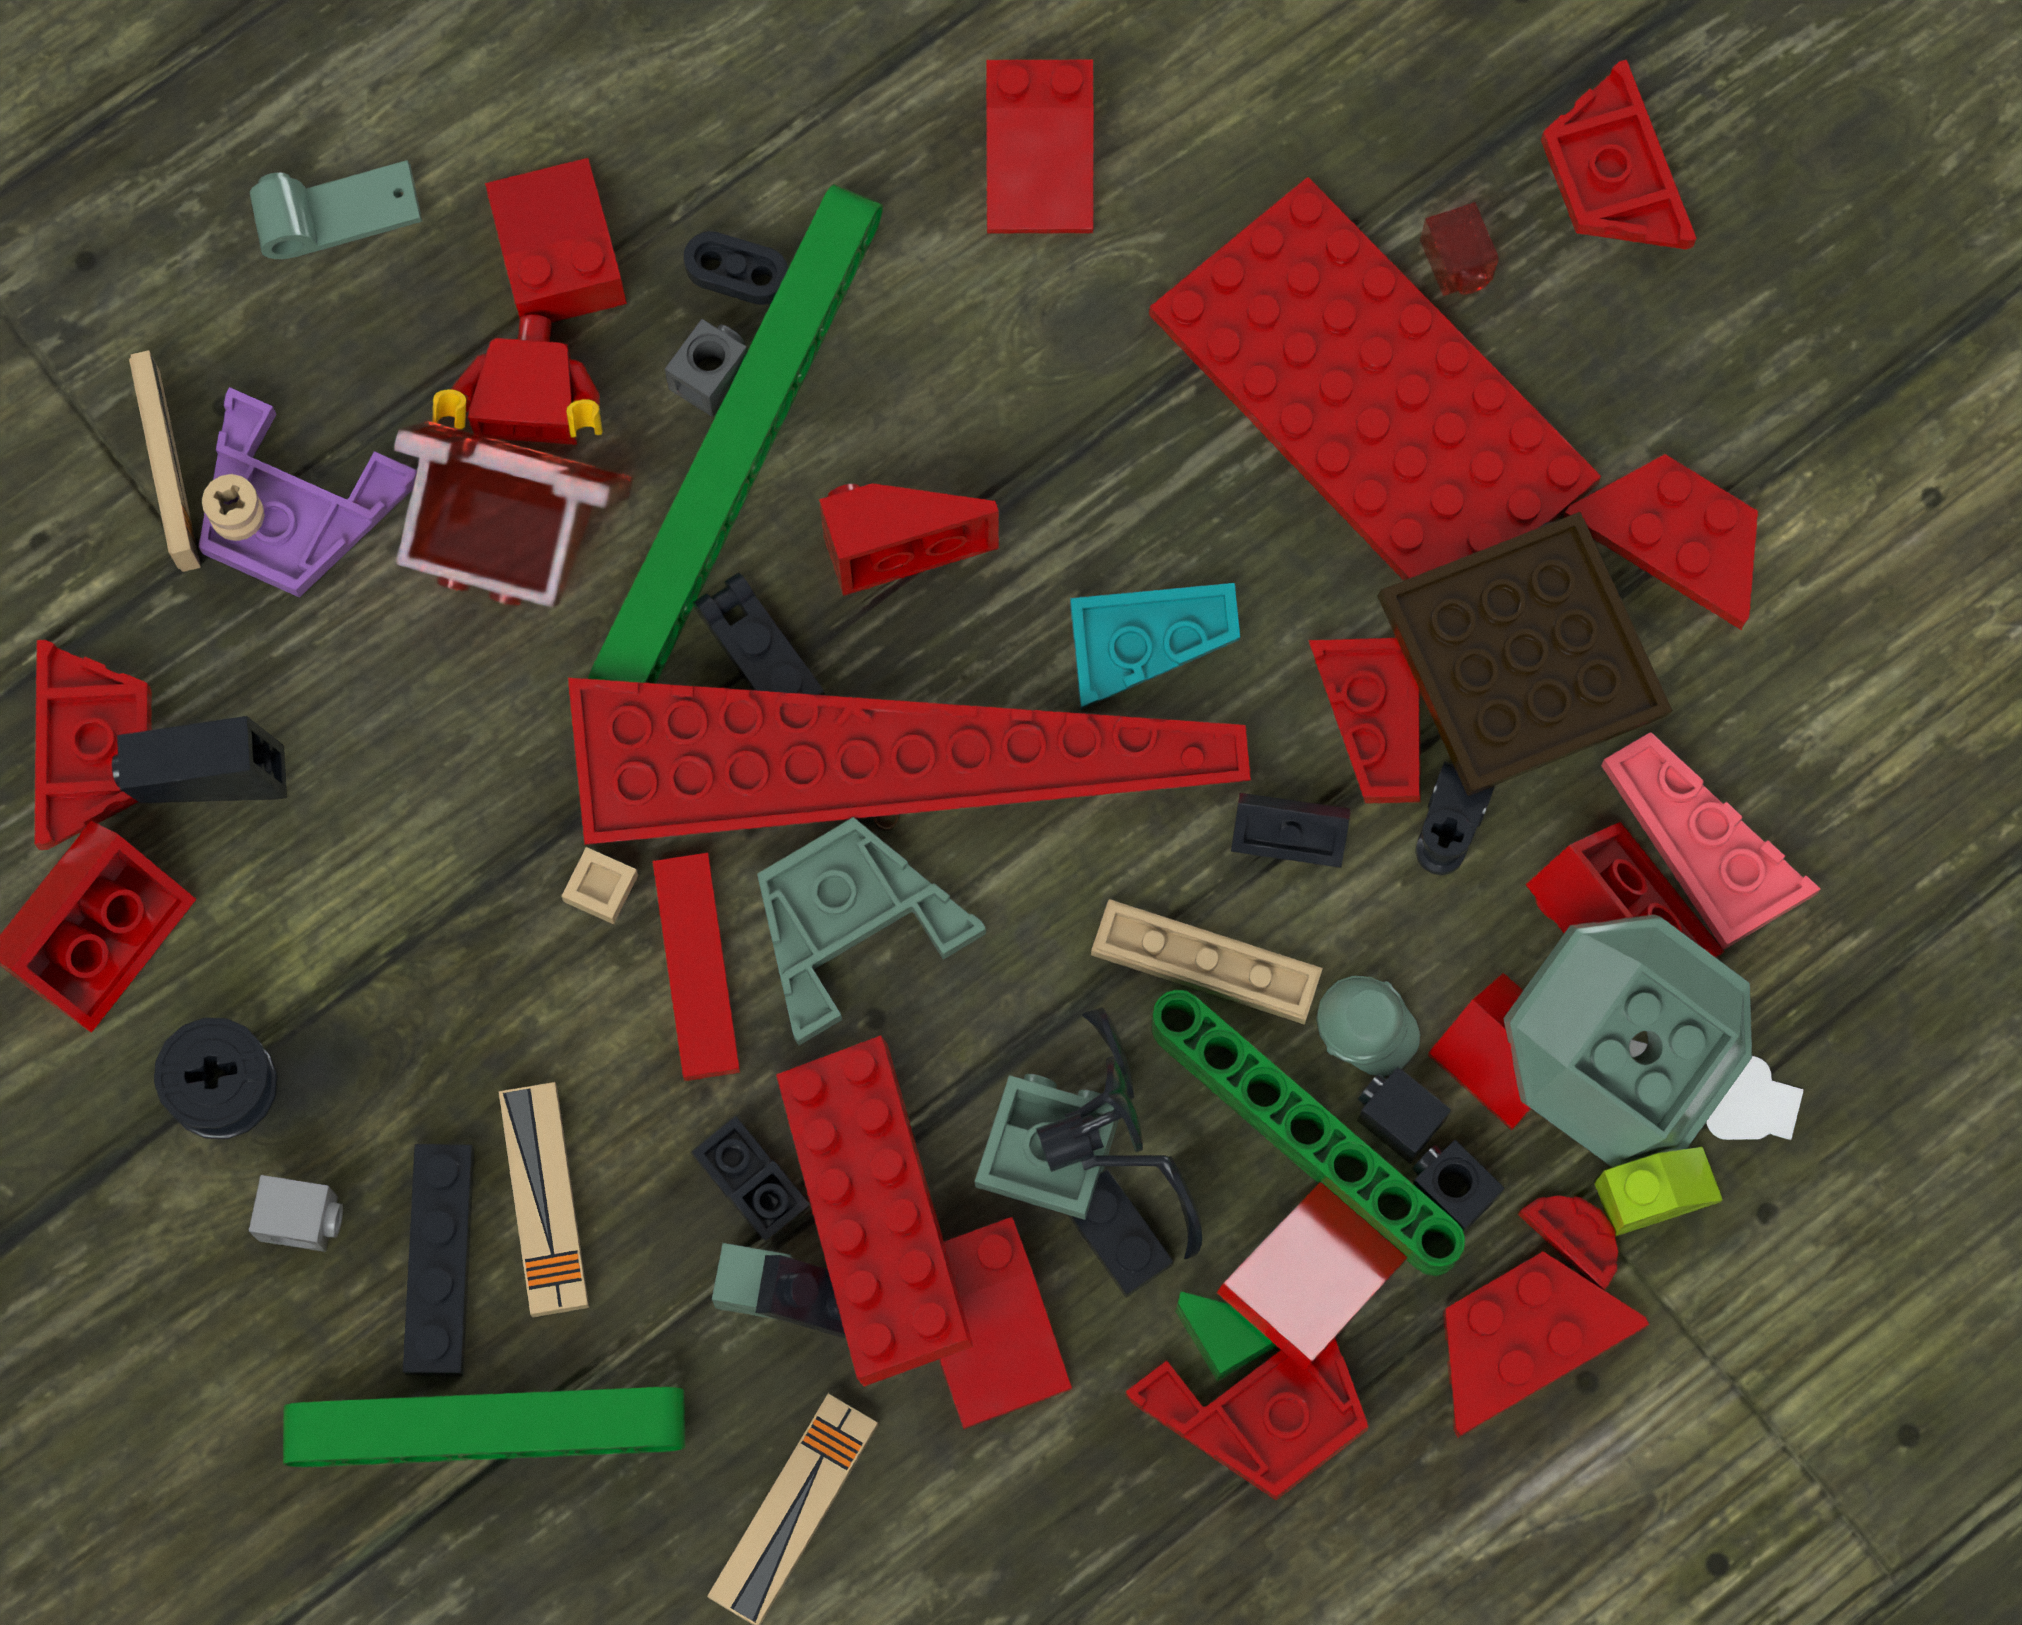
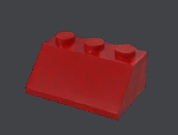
M90 821L0 934V966L30 990L92 1033L196 901V898L119 834Z
M1621 822L1570 844L1526 884L1535 896L1536 904L1540 911L1548 918L1554 920L1563 933L1567 931L1570 925L1593 922L1602 923L1624 918L1657 915L1715 958H1719L1724 953V950Z

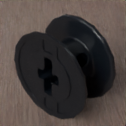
M202 1018L183 1025L165 1041L156 1058L154 1084L161 1104L187 1131L205 1139H230L249 1132L266 1117L276 1097L277 1073L271 1055L247 1027L227 1018ZM220 1068L227 1076L220 1077L218 1079V1087L211 1089L206 1082L213 1080L214 1070Z

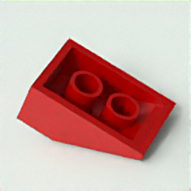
M1093 59L986 60L987 234L1093 233Z
M588 158L485 183L519 318L523 315L534 314L544 316L552 322L627 304L611 238Z
M874 483L859 487L858 484L842 485L830 491L828 497L819 499L824 540L843 596L999 549V510L996 502L992 500Z
M1013 1217L944 1241L974 1346L938 1360L963 1429L1072 1390L1032 1268Z

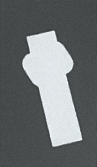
M1631 1040L1629 1046L1631 1057L1640 1055L1646 1049L1647 1044ZM1752 1056L1750 1062L1707 1120V1126L1713 1135L1725 1140L1761 1139L1768 1134L1791 1140L1804 1090L1772 1081L1771 1071L1767 1063L1758 1057Z

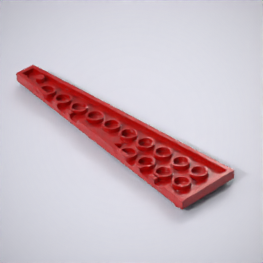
M568 677L584 845L845 820L853 817L856 819L1251 781L1246 725Z

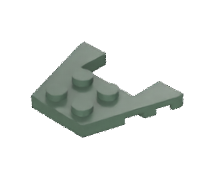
M854 817L757 874L792 1031L798 1046L842 1020L839 1010L814 972V969L910 912L915 914L943 960L986 934V928L982 921L972 913L968 914L950 899V895L935 883L931 884L909 866L907 860Z

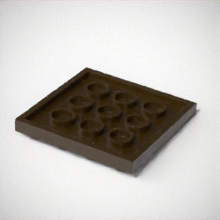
M1581 512L1381 589L1377 595L1467 796L1667 717L1673 711Z

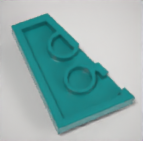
M1235 583L1070 598L1081 710L1240 639Z

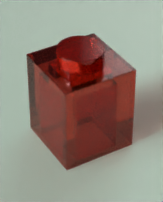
M1476 202L1425 218L1420 242L1442 295L1445 296L1457 291L1462 295H1466L1486 287L1490 280H1493L1499 257Z

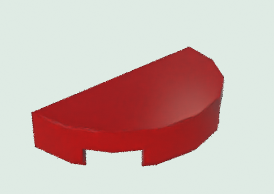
M1558 1195L1538 1198L1519 1211L1518 1215L1587 1280L1605 1291L1617 1271L1618 1248L1614 1227L1599 1208L1580 1197L1574 1196L1570 1198Z

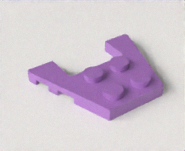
M229 387L224 401L226 411L222 431H219L216 446L218 456L213 480L222 475L234 474L250 481L263 504L265 516L263 524L256 534L244 540L233 541L217 534L204 513L199 548L202 554L300 598L418 485L421 478L417 470L374 452L350 497L344 499L254 459L253 456L277 414L273 406ZM236 497V499L230 500L228 502L225 501L224 503L230 505L231 503L237 502L239 497Z

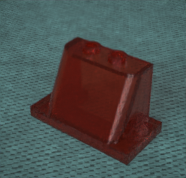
M429 421L398 429L394 451L419 457L420 459L396 564L438 576L436 583L450 589L468 591L470 585L490 590L489 598L497 602L521 605L523 599L553 608L561 603L593 505L607 508L628 499L634 477Z

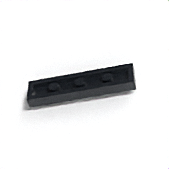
M415 1144L403 1357V1373L405 1375L464 1376L474 1148L472 1145Z

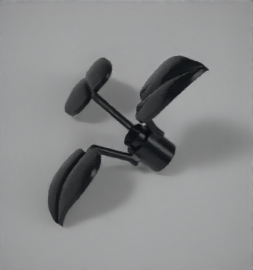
M1103 1007L1087 1011L1082 1014V1017L1095 1027L1112 1051L1114 1057L1106 1058L1107 1078L1103 1093L1078 1110L1065 1114L1064 1119L1036 1128L1049 1168L1053 1172L1078 1162L1082 1163L1084 1171L1097 1166H1155L1159 1168L1176 1191L1184 1214L1188 1235L1184 1259L1194 1257L1202 1246L1201 1221L1194 1199L1172 1156L1094 1155L1093 1151L1104 1147L1098 1129L1121 1118L1124 1119L1136 1153L1143 1150V1142L1138 1115L1131 1099H1134L1131 1072L1120 1036ZM1106 1103H1109L1114 1108V1110L1096 1118L1090 1115Z

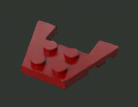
M1335 1338L1306 1370L1302 1369L1287 1354L1280 1350L1206 1407L1200 1404L1168 1361H1165L1125 1392L1126 1397L1133 1405L1274 1500H1278L1368 1431L1367 1420Z

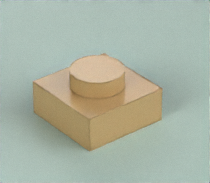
M586 847L561 897L565 903L614 924L638 877L637 869Z

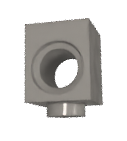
M261 1175L249 1232L260 1242L326 1252L329 1237L336 1238L340 1231L343 1205L336 1203L338 1196L327 1185Z

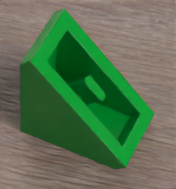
M1180 1292L1175 1312L1216 1381L1223 1379L1277 1347L1230 1304Z

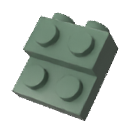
M1025 1074L1024 1079L1009 1075L975 1179L976 1188L1085 1220L1100 1172H1103L1105 1166H1097L1084 1171L1082 1163L1078 1162L1051 1172L1036 1128L1064 1119L1065 1114L1078 1110L1100 1095V1093L1090 1090H1079L1078 1095L1056 1089L1057 1084L1043 1076ZM1106 1103L1090 1115L1096 1118L1114 1110V1108L1109 1103ZM1119 1120L1098 1129L1104 1147L1093 1151L1094 1155L1109 1154Z

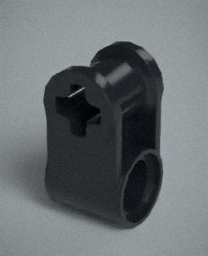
M1444 761L1427 806L1429 811L1415 851L1417 860L1423 869L1436 875L1451 874L1459 869L1465 859L1476 828L1481 825L1495 788L1493 786L1467 796L1454 765L1447 761ZM1440 837H1446L1450 840L1448 848L1437 845Z

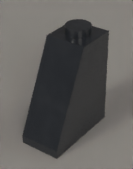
M248 716L117 735L118 754H115L112 758L113 777L120 790L139 803L278 800L287 798L284 745Z

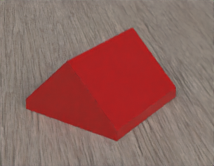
M1502 973L1471 1000L1429 1051L1428 1056L1512 1131L1532 1109L1520 1100L1514 1072L1511 1043L1508 1042L1503 1019L1523 990Z

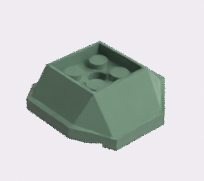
M1657 915L1624 918L1602 923L1593 922L1570 925L1503 1018L1508 1042L1511 1043L1514 1072L1521 1102L1613 1168L1657 1153L1687 1149L1752 1059L1750 983ZM1646 1031L1648 1035L1646 1049L1640 1055L1631 1057L1629 1046L1632 1038L1637 1033Z

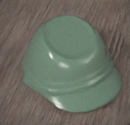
M1351 976L1338 980L1325 992L1319 1002L1316 1016L1319 1036L1327 1046V1052L1330 1055L1350 1063L1370 1075L1380 1074L1385 1077L1391 1075L1397 1067L1402 1070L1416 1054L1421 1036L1417 1021L1391 983L1387 981L1381 982L1372 977Z

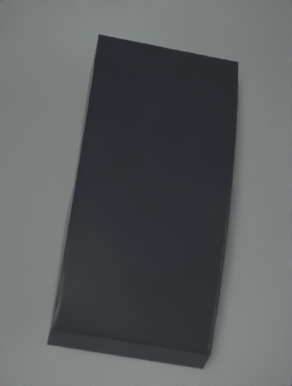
M736 1116L731 1118L690 1152L764 1241L769 1239L810 1205Z

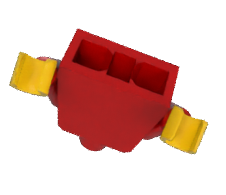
M533 314L520 317L518 339L495 338L491 340L487 353L478 355L450 389L437 392L433 398V423L437 424L440 418L450 416L455 418L454 427L463 429L465 427L466 413L469 411L468 419L476 438L577 445V430L582 427H593L595 435H602L603 433L599 409L600 394L584 364L571 359L568 345L550 342L552 321L541 315Z

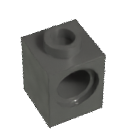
M701 319L665 368L669 390L711 417H714L747 354L745 341L731 328L722 324L716 328ZM710 357L719 358L723 361V364L718 369L712 371H705L697 367L702 360Z

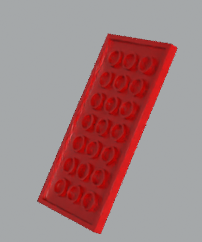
M1309 177L1299 183L1149 307V316L1403 581L1535 530L1545 523L1556 521L1566 512L1570 505L1578 502L1595 488L1602 477Z

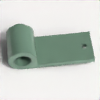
M408 160L307 189L300 181L290 178L288 174L271 173L261 177L258 184L252 187L249 192L262 255L272 259L298 257L423 222L411 164Z

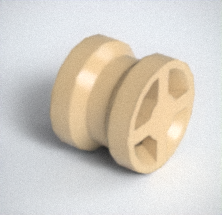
M234 474L222 475L211 481L204 490L202 497L203 510L216 533L223 538L233 541L244 540L256 534L262 526L265 516L263 504L251 482L244 477ZM236 497H239L237 502L231 503L230 505L224 503L225 501L228 502L230 500L236 499Z

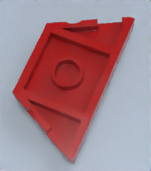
M1627 59L1620 61L1612 68L1609 76L1593 90L1589 89L1575 102L1574 108L1567 114L1560 115L1543 131L1541 143L1575 232L1584 235L1679 249L1692 248L1697 239Z
M1666 454L1568 507L1563 518L1581 512L1594 540L1742 630L1750 615L1758 511Z
M37 640L34 844L39 850H49L81 833L90 821L98 824L138 802L120 790V787L115 783L112 773V758L115 754H118L117 735L152 730V689L148 683L125 673L118 674L107 669L104 664L85 656L84 658L75 656L57 648L54 643L47 640Z
M1541 1252L1448 1306L1443 1311L1445 1339L1448 1343L1449 1354L1447 1362L1449 1384H1451L1453 1430L1458 1438L1645 1329L1649 1325L1646 1317L1545 1252Z

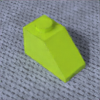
M1703 1147L1657 1153L1604 1170L1594 1183L1607 1219L1614 1227L1616 1236L1720 1203L1723 1200Z

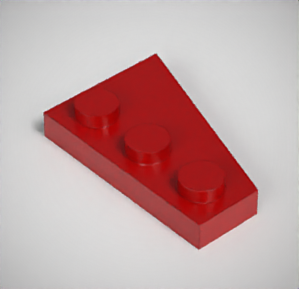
M1397 639L1308 640L1365 804L1421 802L1420 690Z

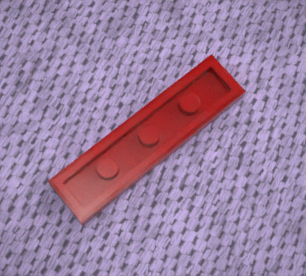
M708 853L653 861L684 1081L740 1073Z

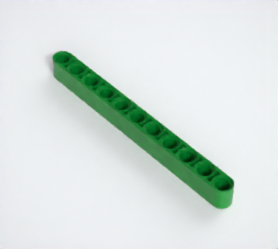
M834 184L827 190L592 666L588 679L657 683L694 607L693 601L698 599L876 234L883 213V205Z

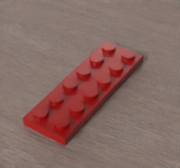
M880 1035L776 1074L858 1381L865 1387L974 1347L889 1047L884 1038Z

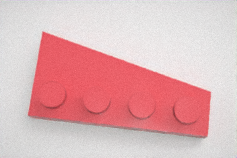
M1651 732L1604 759L1601 765L1723 950L1814 897L1821 890L1809 877L1805 876L1803 878L1784 860L1785 855L1770 841L1764 842L1741 821L1743 817L1727 802L1723 804L1702 785L1703 780Z

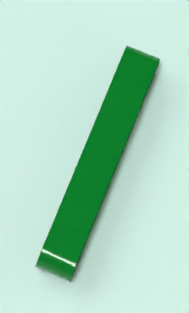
M1173 990L1166 992L1157 1000L1153 1010L1151 1031L1153 1038L1161 1048L1318 1184L1322 1182L1407 1256L1406 1261L1425 1275L1438 1276L1447 1273L1454 1267L1464 1250L1465 1237L1462 1228L1452 1217L1195 995L1188 991ZM1182 1010L1189 1015L1193 1024L1186 1031L1173 1032L1163 1024L1162 1017L1168 1011ZM1213 1047H1225L1234 1055L1235 1063L1227 1069H1215L1205 1060V1052ZM1255 1084H1267L1276 1091L1278 1101L1272 1106H1258L1249 1099L1247 1090ZM1298 1121H1310L1320 1130L1321 1139L1314 1144H1302L1292 1136L1290 1127ZM1342 1158H1353L1363 1167L1364 1177L1353 1183L1345 1182L1335 1173L1334 1163ZM1387 1195L1397 1196L1406 1204L1407 1216L1400 1220L1387 1219L1379 1211L1378 1200ZM1429 1233L1443 1235L1450 1243L1451 1254L1441 1259L1429 1256L1423 1249L1422 1237Z
M676 1387L291 1403L283 1406V1465L289 1467H329L654 1453L685 1449L684 1389Z

